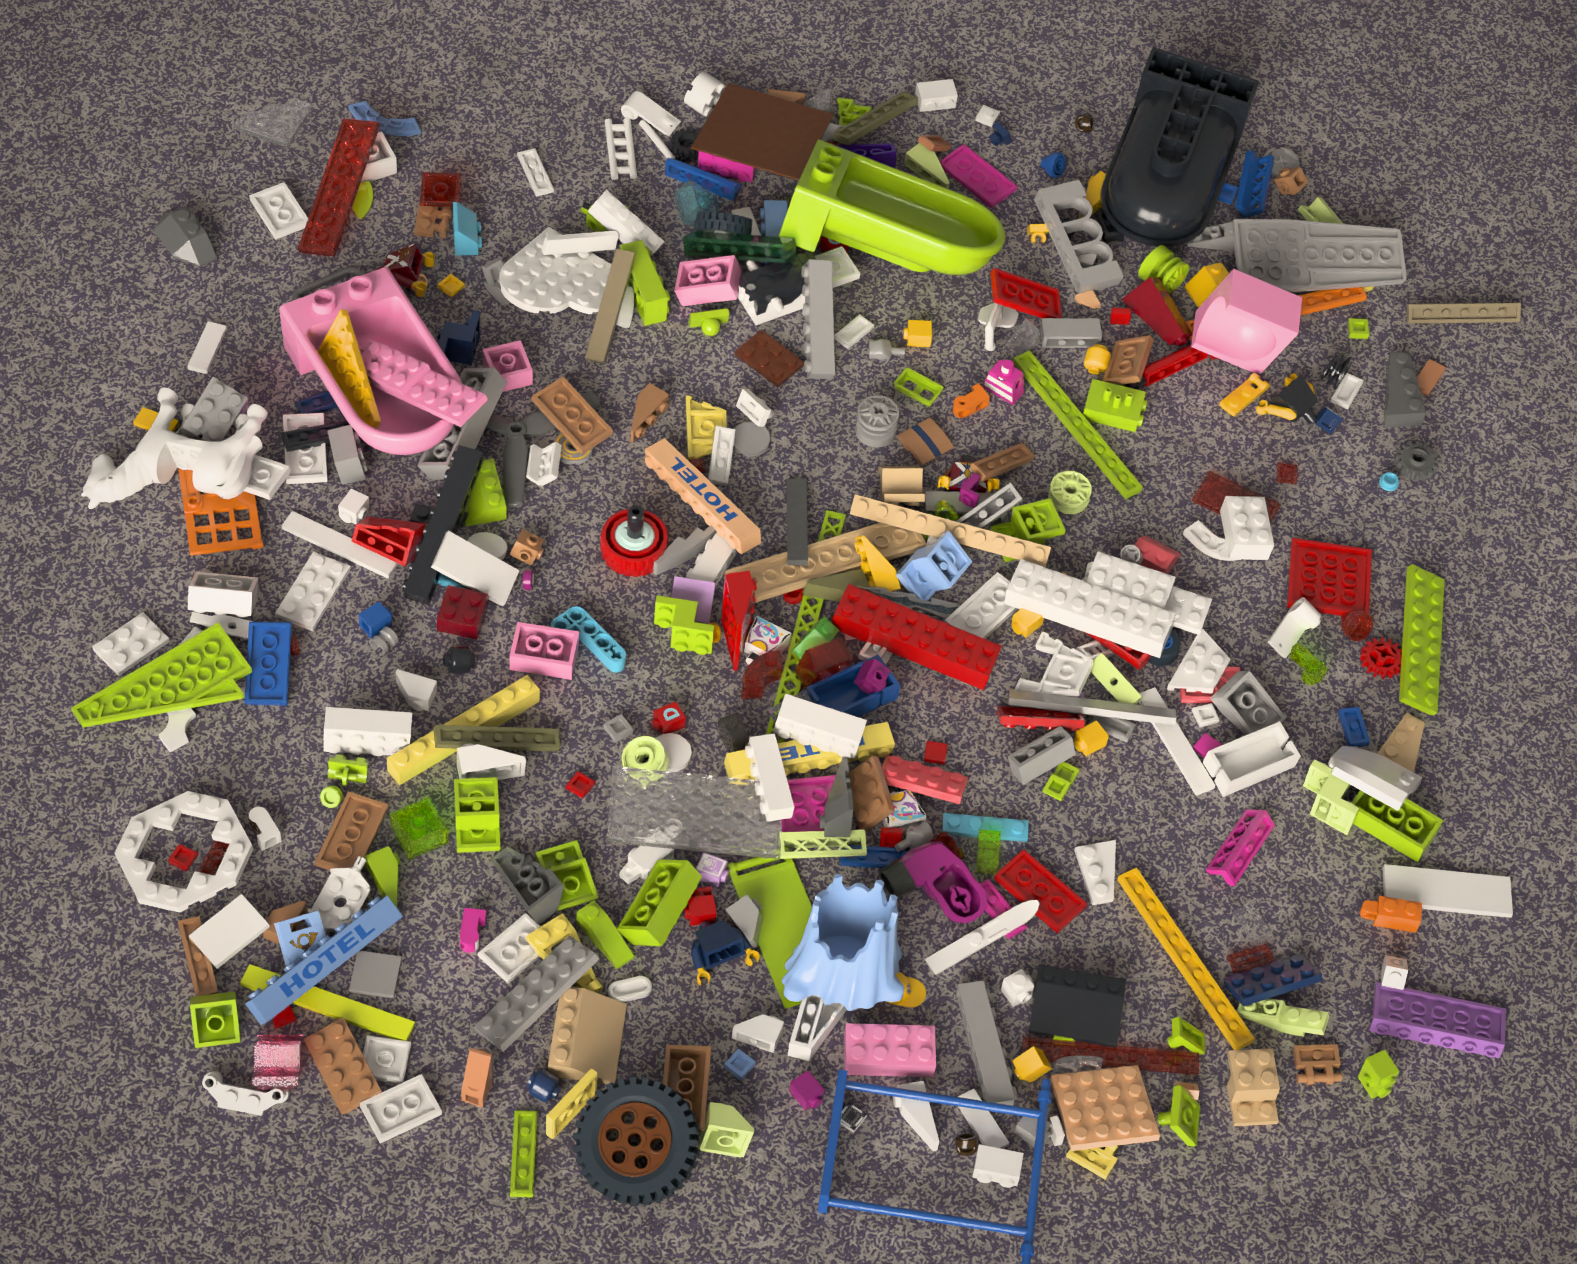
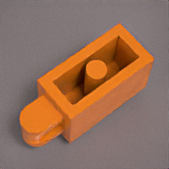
M1379 895L1377 902L1364 901L1359 913L1364 919L1374 920L1373 926L1416 933L1421 923L1422 903Z

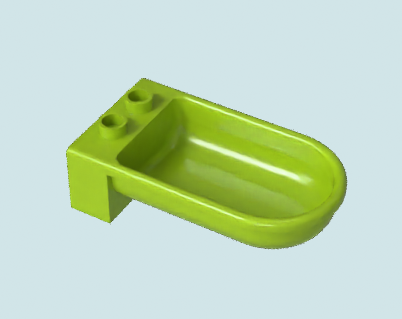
M818 139L796 186L778 239L814 252L822 235L913 271L928 272L933 270L949 275H965L983 268L991 260L992 256L1002 249L1006 235L1000 220L979 202L963 194Z

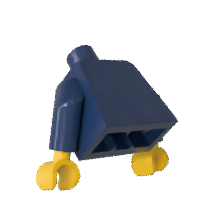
M704 921L699 925V930L695 933L696 940L692 943L691 957L695 970H698L697 983L700 986V977H706L708 984L710 982V974L704 970V967L707 970L745 955V952L747 954L745 963L748 966L753 964L750 957H754L757 962L759 961V953L751 950L750 947L752 945L739 928L729 926L724 921H719L712 925L710 922Z

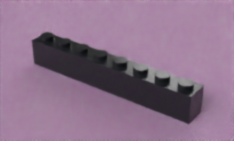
M459 445L457 451L452 453V464L450 469H447L445 472L444 486L438 490L436 506L433 505L431 509V520L429 524L425 525L423 541L418 543L416 549L417 557L410 564L409 578L403 582L402 591L406 599L426 605L430 604L441 576V572L433 569L431 566L446 532L450 531L456 535L484 462L482 451Z

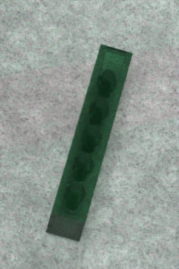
M693 231L683 237L685 256L715 258L735 255L737 260L787 263L797 257L795 238Z

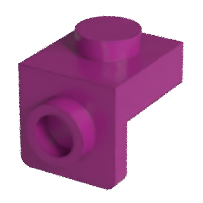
M973 473L969 479H964L959 495V500L964 505L970 506L973 509L978 506L980 495L975 492L979 487L981 476Z

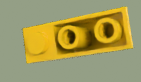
M865 536L855 537V549L860 554L862 560L860 563L861 569L864 574L866 573L870 586L886 588L890 592L901 589L896 577L895 568Z

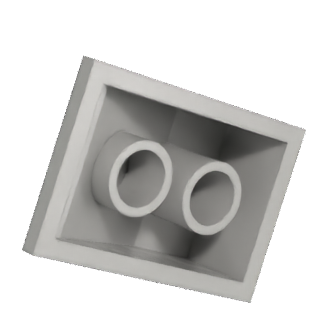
M1237 671L1210 698L1220 712L1245 735L1277 722L1282 723L1286 719V716L1250 671Z

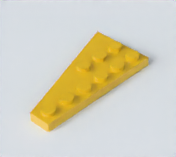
M341 309L317 352L356 414L366 424L377 429L381 419L348 311Z

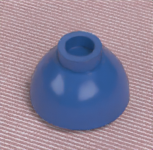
M1061 152L1051 153L1041 160V167L1044 168L1049 176L1058 178L1063 174L1066 160Z

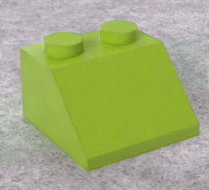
M235 992L190 997L195 1048L240 1043Z

